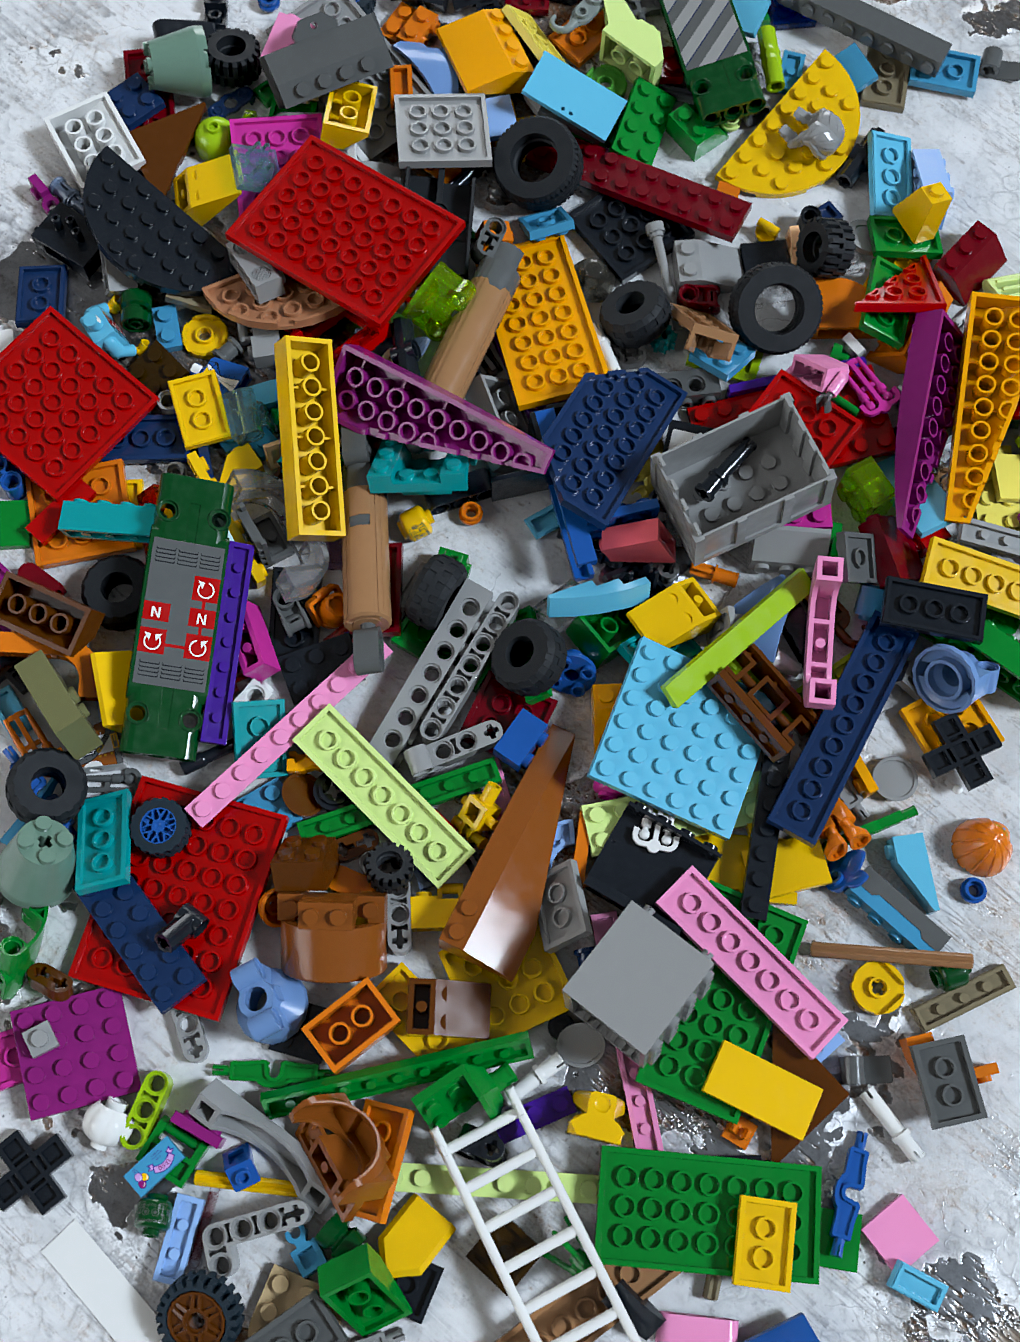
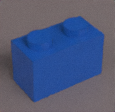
M522 708L493 748V755L517 772H519L522 766L527 768L535 756L532 754L537 746L541 748L549 737L547 734L548 724Z

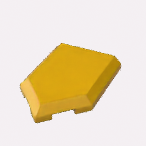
M413 1193L378 1237L379 1255L393 1278L421 1276L456 1231V1228L419 1195Z

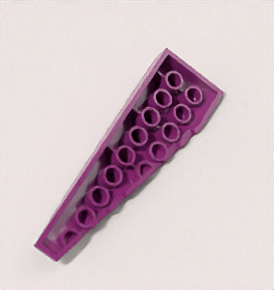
M943 309L916 313L915 321L912 325L911 342L907 350L908 357L900 397L896 433L895 508L897 529L908 539H913L921 517L920 504L926 502L928 497L925 491L926 487L933 482L934 475L932 470L938 467L948 439L946 430L953 425L952 413L955 410L963 333Z

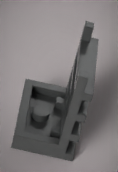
M243 502L239 504L240 508L235 511L245 532L244 535L252 545H255L256 556L265 569L295 554L293 547L287 541V537L272 511L252 520Z

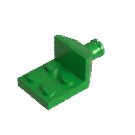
M507 1061L489 1074L484 1067L461 1064L412 1097L411 1100L430 1129L436 1126L439 1129L444 1128L451 1120L461 1113L470 1110L477 1102L480 1103L490 1120L501 1115L505 1100L501 1092L512 1083L517 1082L518 1078Z

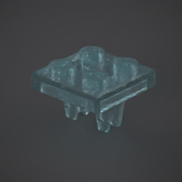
M257 141L253 146L231 144L229 153L237 190L260 193L280 171L276 150L270 149L269 143L261 146L260 141Z

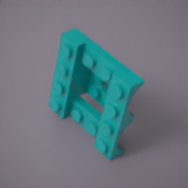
M382 439L366 477L370 493H402L403 495L452 494V491L468 490L469 464L476 466L478 460L447 453L446 458L427 460L421 458L412 460L411 452L408 451L404 443ZM425 449L423 452L435 450Z

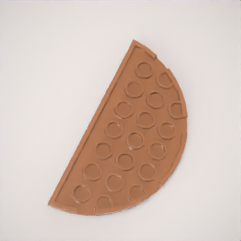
M283 273L286 279V283L283 284L285 294L260 305L239 274L202 288L203 295L208 303L221 315L241 325L264 330H289L313 326L346 310Z

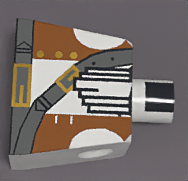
M102 721L93 725L103 744L78 759L83 770L87 774L129 768L126 754L119 752L121 734L103 727Z

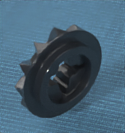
M323 773L317 778L313 787V795L317 804L326 811H334L348 806L352 800L334 782L333 786H335V789L341 791L337 794L336 800L334 801L332 794L325 793L330 790L331 782L333 781Z

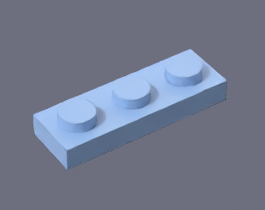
M177 1193L172 1210L170 1228L166 1231L152 1280L171 1285L186 1272L206 1202L205 1199Z

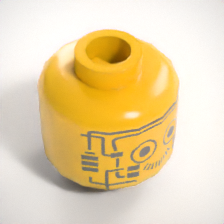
M416 505L399 515L400 521L397 522V526L405 540L409 538L415 542L432 533L433 528L431 524L435 520L429 509L424 511L421 506Z

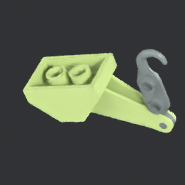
M582 0L573 9L569 22L565 26H557L555 24V14L550 18V28L555 33L564 35L569 34L575 28L587 25L603 10L605 28L602 30L599 60L604 64L612 65L622 70L625 79L632 84L640 76L659 88L664 61L660 31L643 19L636 20L625 0Z

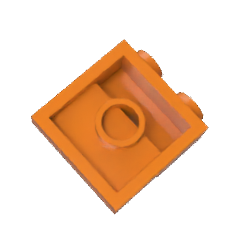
M401 2L382 26L381 31L392 46L399 41L420 42L427 46L429 39L432 35L435 36L437 34L436 30L440 27L439 15L421 5L415 9Z

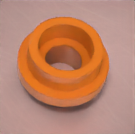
M469 501L460 507L459 518L464 524L476 525L482 520L483 510L478 503ZM468 512H474L475 516L468 517L466 514Z

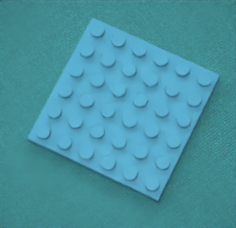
M642 636L637 644L586 777L725 841L730 840L761 748L706 685L679 708H672L660 686L692 659ZM736 682L745 693L749 691L743 683ZM760 691L754 694L769 714L776 708L766 694Z

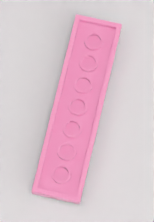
M693 865L654 903L675 925L682 928L681 931L701 951L707 949L708 954L711 952L714 955L711 961L810 1060H813L849 1021Z

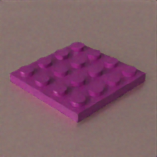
M103 987L73 995L66 1001L56 1002L53 1000L10 1012L31 1121L90 1106L98 1100L107 1101L109 1096L119 1098L139 1092L141 1081L122 993ZM48 1020L60 1046L33 1059L21 1033Z

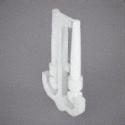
M647 805L649 808L648 812L658 817V815L664 814L660 810H658V813H654L653 807ZM663 815L672 821L671 825L674 826L675 817ZM642 818V830L634 826L632 833L633 841L638 846L646 847L650 853L654 854L658 851L669 853L674 851L679 844L680 837H671V833L663 829L665 833L661 838V843L663 844L661 845L658 841L661 826L657 824L655 825L653 838L649 842L644 841L649 838L650 832L648 830L652 825V822L647 818Z

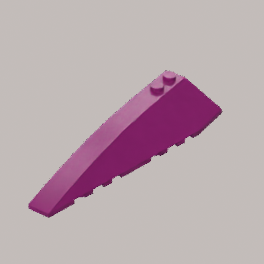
M344 344L334 368L339 424L358 434L370 435L376 438L388 439L435 451L546 474L556 450L457 395L359 345Z

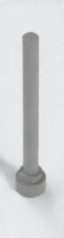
M653 221L645 226L646 233L654 243L665 294L669 302L677 304L662 240L665 233L663 221ZM672 320L674 331H681L683 327L678 325L679 322Z

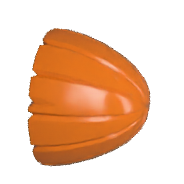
M973 818L962 822L953 832L951 843H953L951 849L954 858L957 859L958 864L962 868H965L967 872L969 871L974 876L992 877L999 874L1005 869L1012 855L1013 845L1010 843L1008 828L1000 822L991 821L988 818Z

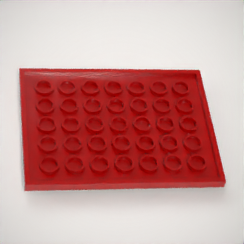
M310 135L225 232L227 240L382 330L466 225L463 219L315 136Z
M142 775L132 801L131 817L135 814L138 807L142 806L145 801L152 800V798L162 799L164 797L169 800L172 799L184 809L202 792ZM236 801L230 802L203 828L189 815V820L192 822V834L188 839L189 842L182 848L183 850L180 853L177 852L172 857H165V859L150 857L134 844V840L131 839L130 873L168 924L172 921L177 911L188 902L210 919L208 926L198 937L193 938L191 936L182 944L208 980L174 1006L173 1009L217 1022L221 1021L233 986L230 971L240 966L258 913V902L265 892L271 874L270 862L281 845L290 819L286 815ZM90 914L68 976L153 1002Z

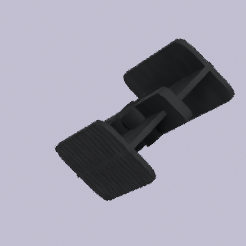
M407 166L404 187L463 219L466 225L424 277L429 278L428 290L435 289L436 274L463 276L464 283L467 285L476 178L473 177L472 186L445 184V168H439L438 178L411 176L410 166Z

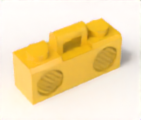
M446 883L440 889L437 888V896H432V892H417L416 896L410 897L412 932L443 931L463 892V883ZM442 894H458V898L443 899Z

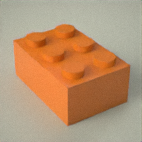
M366 977L301 1029L332 1072L337 1075L402 1024V1022L371 980Z

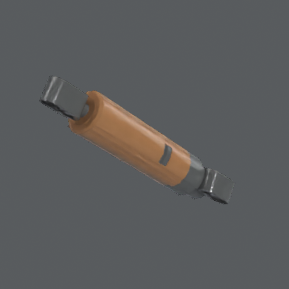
M499 217L488 219L471 250V259L478 266L458 305L456 314L453 315L423 376L424 379L462 399L465 398L494 338V333L498 329L521 280L516 269L524 253L515 245L502 241L507 227L504 220ZM484 245L488 246L486 251L483 250ZM405 444L408 451L414 454H420L426 449Z
M341 425L342 457L345 464V470L342 473L346 528V536L342 538L344 627L353 632V662L355 672L360 676L381 673L385 669L382 632L389 629L392 625L387 493H370L366 476L378 451L371 447V436L358 434Z

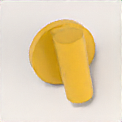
M760 217L756 224L755 236L760 242L776 240L781 228Z

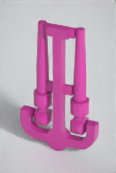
M860 357L846 362L863 384V387L860 389L850 376L847 381L862 404L859 406L861 413L867 417H874L880 413H889L891 407L900 400V391L897 387L894 386L890 391H887L886 385L880 382ZM859 363L872 382L869 383L855 364ZM865 391H868L878 403V408L875 409V404L869 401L870 398L864 393Z

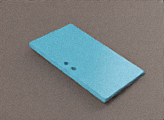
M547 51L543 52L540 61L521 94L602 143H605L621 111L628 102Z

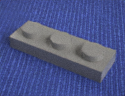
M974 518L971 519L969 525L959 523L956 542L1020 559V531Z

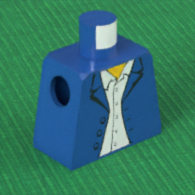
M216 357L211 358L206 367L194 363L190 369V375L215 369L225 408L229 415L240 399L239 390L247 387L252 380L249 368Z

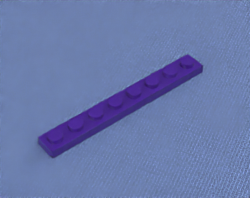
M229 541L209 689L199 738L201 743L225 746L227 743L231 702L234 695L255 545Z

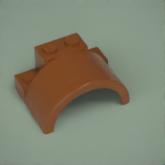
M279 891L277 894V920H281V969L283 973L291 978L307 982L347 983L362 981L366 977L370 979L385 972L387 969L388 892L326 893ZM297 916H298V923L294 921V918L297 917ZM357 917L367 919L368 923L356 925Z

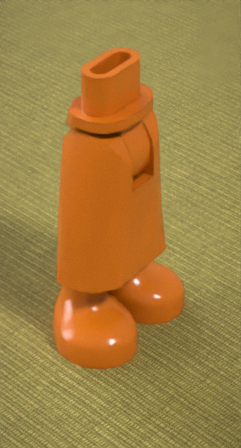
M838 798L819 836L820 839H827L824 855L828 861L839 860L848 851L845 839L839 834L842 831L853 850L865 847L871 840V835L866 829L854 825L856 817L840 798Z

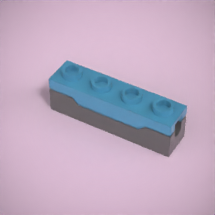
M870 866L863 870L869 875V878L861 886L848 888L843 892L848 896L847 900L852 906L864 910L868 914L867 918L878 927L881 925L888 932L887 935L893 942L898 945L902 944L907 949L940 951L951 938Z

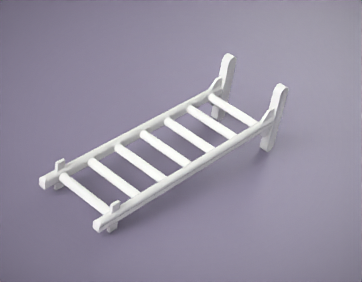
M513 1086L504 1090L513 1107L511 1110L446 1144L438 1126L429 1130L530 1342H542L529 1314L596 1277L599 1278L613 1307L551 1342H576L619 1318L630 1342H642ZM519 1119L532 1147L465 1183L452 1154L510 1122ZM538 1157L552 1186L484 1222L471 1193ZM558 1196L572 1225L512 1259L503 1262L490 1233ZM578 1236L592 1266L523 1303L509 1273Z

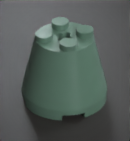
M192 25L142 42L144 56H147L146 60H144V70L146 75L150 74V76H147L149 90L197 98H206L212 95L211 68L209 67L208 47L202 25Z
M39 816L37 819L26 823L1 851L0 892L13 904L29 909V907L46 906L52 908L65 901L72 893L76 875V854L73 845V835L63 824L52 820L48 816Z

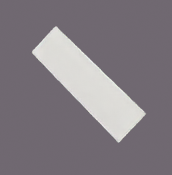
M76 1219L41 1251L115 1342H162L161 1339L165 1334H158L157 1327L160 1323H156V1313Z

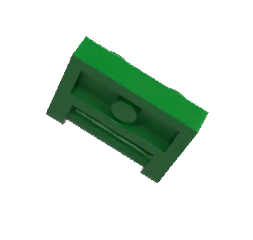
M164 1115L135 1159L140 1161L162 1140L160 1138L164 1132L173 1136L195 1151L191 1158L186 1156L184 1160L164 1177L183 1189L211 1145L189 1134L172 1123L170 1117Z

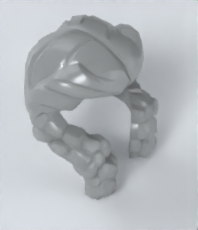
M801 107L797 108L793 116L797 121H801L802 124H807L809 127L799 135L788 127L787 124L783 125L778 131L780 136L788 142V148L792 149L806 145L811 150V153L822 161L838 149L845 135L841 119L825 107L817 110L815 113L805 111Z

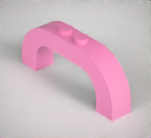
M818 555L813 570L807 610L803 669V704L805 708L833 710L836 705L837 680L832 679L836 603L838 592L843 582L844 558Z

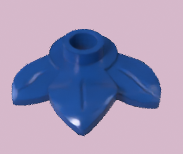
M851 850L839 860L828 861L827 866L832 878V884L825 886L829 891L842 893L848 888L861 886L869 878L866 872L860 870L865 859V851Z

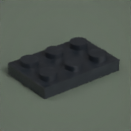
M349 632L277 657L294 706L298 705L353 654V642Z

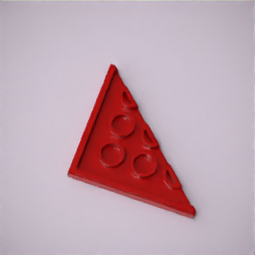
M926 255L920 257V261L917 263L913 262L904 268L901 274L898 276L894 275L888 279L881 288H875L865 296V299L855 302L853 311L926 312L938 309L946 311L947 304Z

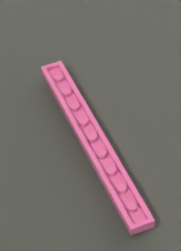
M384 642L385 660L393 651ZM353 654L184 808L201 828L206 826L295 743L292 739L329 703L333 707L336 706L369 675L358 676L356 674Z
M617 911L590 915L595 946H597L618 919ZM615 1047L634 1148L664 1151L652 1089L634 1082L639 1065Z

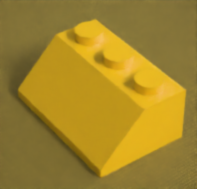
M354 82L329 92L320 140L334 148L343 150L368 138L378 87Z
M132 651L94 652L90 654L102 725L105 728L122 733L127 701L125 695ZM133 708L130 710V716L133 720L139 721L143 719L144 713L141 709Z

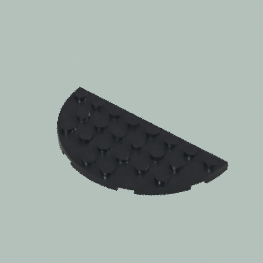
M106 146L97 155L85 179L83 190L84 218L88 230L91 231L97 242V247L118 270L142 285L146 283L159 288L160 292L180 296H204L203 287L238 274L230 262L227 248L111 148Z

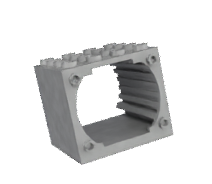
M631 901L565 985L562 993L565 1007L641 1068H644L646 1064L652 1066L661 1054L663 1042L669 1044L677 1033L680 1020L685 1022L694 1010L696 999L698 998L701 1001L706 995L715 975L712 972L715 963L711 961L714 955L711 952L708 954L707 949H703L702 953L653 917L652 915L655 913V910L653 908L650 909L649 905L646 904L644 908H641L634 901Z

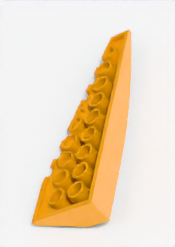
M972 291L967 303L949 458L944 521L970 524L1020 398V296Z

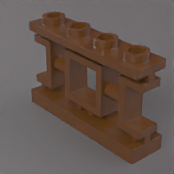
M752 643L735 658L743 669L735 674L729 666H726L705 685L774 763L788 754L796 745L788 736V733L795 728L803 736L815 726L819 717L813 709L804 707L802 697L756 644ZM749 670L758 678V683L747 673ZM738 680L749 690L747 693L736 683ZM759 689L776 706L770 714L754 696ZM783 709L793 719L791 722L781 712ZM773 719L783 729L781 732L771 723Z

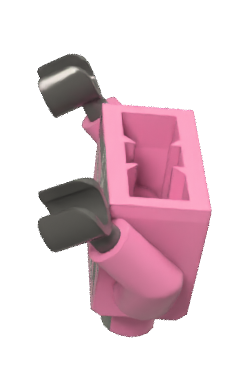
M794 354L792 365L786 370L787 373L808 387L821 393H826L816 398L817 410L824 406V413H829L832 410L831 399L836 398L849 378L848 364L823 354Z

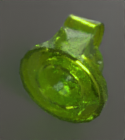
M440 261L410 300L401 316L405 319H411L415 325L425 332L430 340L439 342L442 340L452 319L451 314L453 311H462L469 305L476 295V287L471 281L461 278L446 263Z

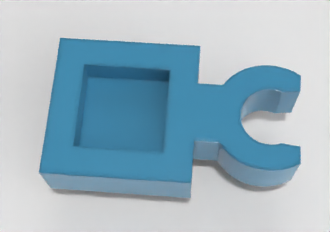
M304 1225L298 1226L301 1231L298 1238L294 1239L288 1231L285 1232V1238L289 1243L296 1246L297 1249L292 1251L290 1255L303 1279H307L317 1272L318 1266L328 1262V1259L321 1246L314 1240V1237L309 1241L307 1240L308 1230Z

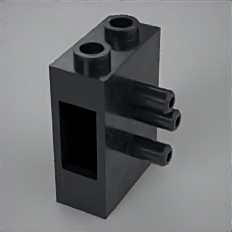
M61 202L49 211L44 221L36 226L31 234L37 249L60 263L66 264L68 268L88 280L101 266L100 250L91 231L87 228L84 216Z

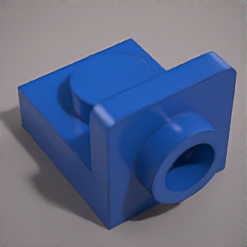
M248 1142L222 1154L224 1171L235 1192H239L261 1180Z

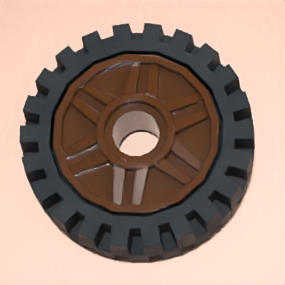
M200 1269L197 1273L193 1270L189 1271L186 1275L185 1273L169 1286L157 1305L156 1323H160L157 1331L158 1334H165L161 1339L162 1342H235L242 1330V1324L245 1319V1315L242 1314L245 1310L244 1303L239 1304L242 1297L239 1292L233 1293L236 1288L235 1285L231 1283L227 1286L225 1282L228 1278L222 1275L217 1279V1272L211 1271L207 1275L205 1269ZM197 1313L201 1314L204 1319L200 1318Z

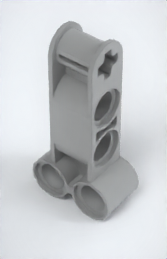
M489 720L428 745L419 744L405 750L403 754L414 781H420L434 775L439 769L494 748L503 736V729L497 721ZM492 729L493 732H496V738L491 739L490 736H487V730ZM471 738L475 741V744L470 749H464L461 747L462 740ZM443 747L451 751L449 757L445 759L437 757V751Z

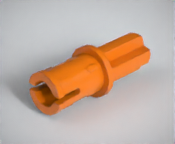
M691 563L689 569L691 575L711 580L710 583L718 582L732 588L736 587L739 573L718 568L719 565L717 564L712 566L701 563L694 567L693 563Z

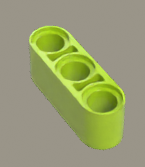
M156 1070L150 1072L145 1077L126 1119L125 1128L129 1127V1129L133 1130L138 1129L141 1133V1140L138 1144L133 1145L129 1139L126 1140L125 1136L122 1138L121 1135L120 1142L126 1149H142L156 1127L173 1088V1079L169 1074ZM158 1076H162L165 1081L164 1087L156 1092L153 1089V1081ZM149 1102L153 1106V1112L151 1116L144 1118L141 1114V1108L145 1103Z

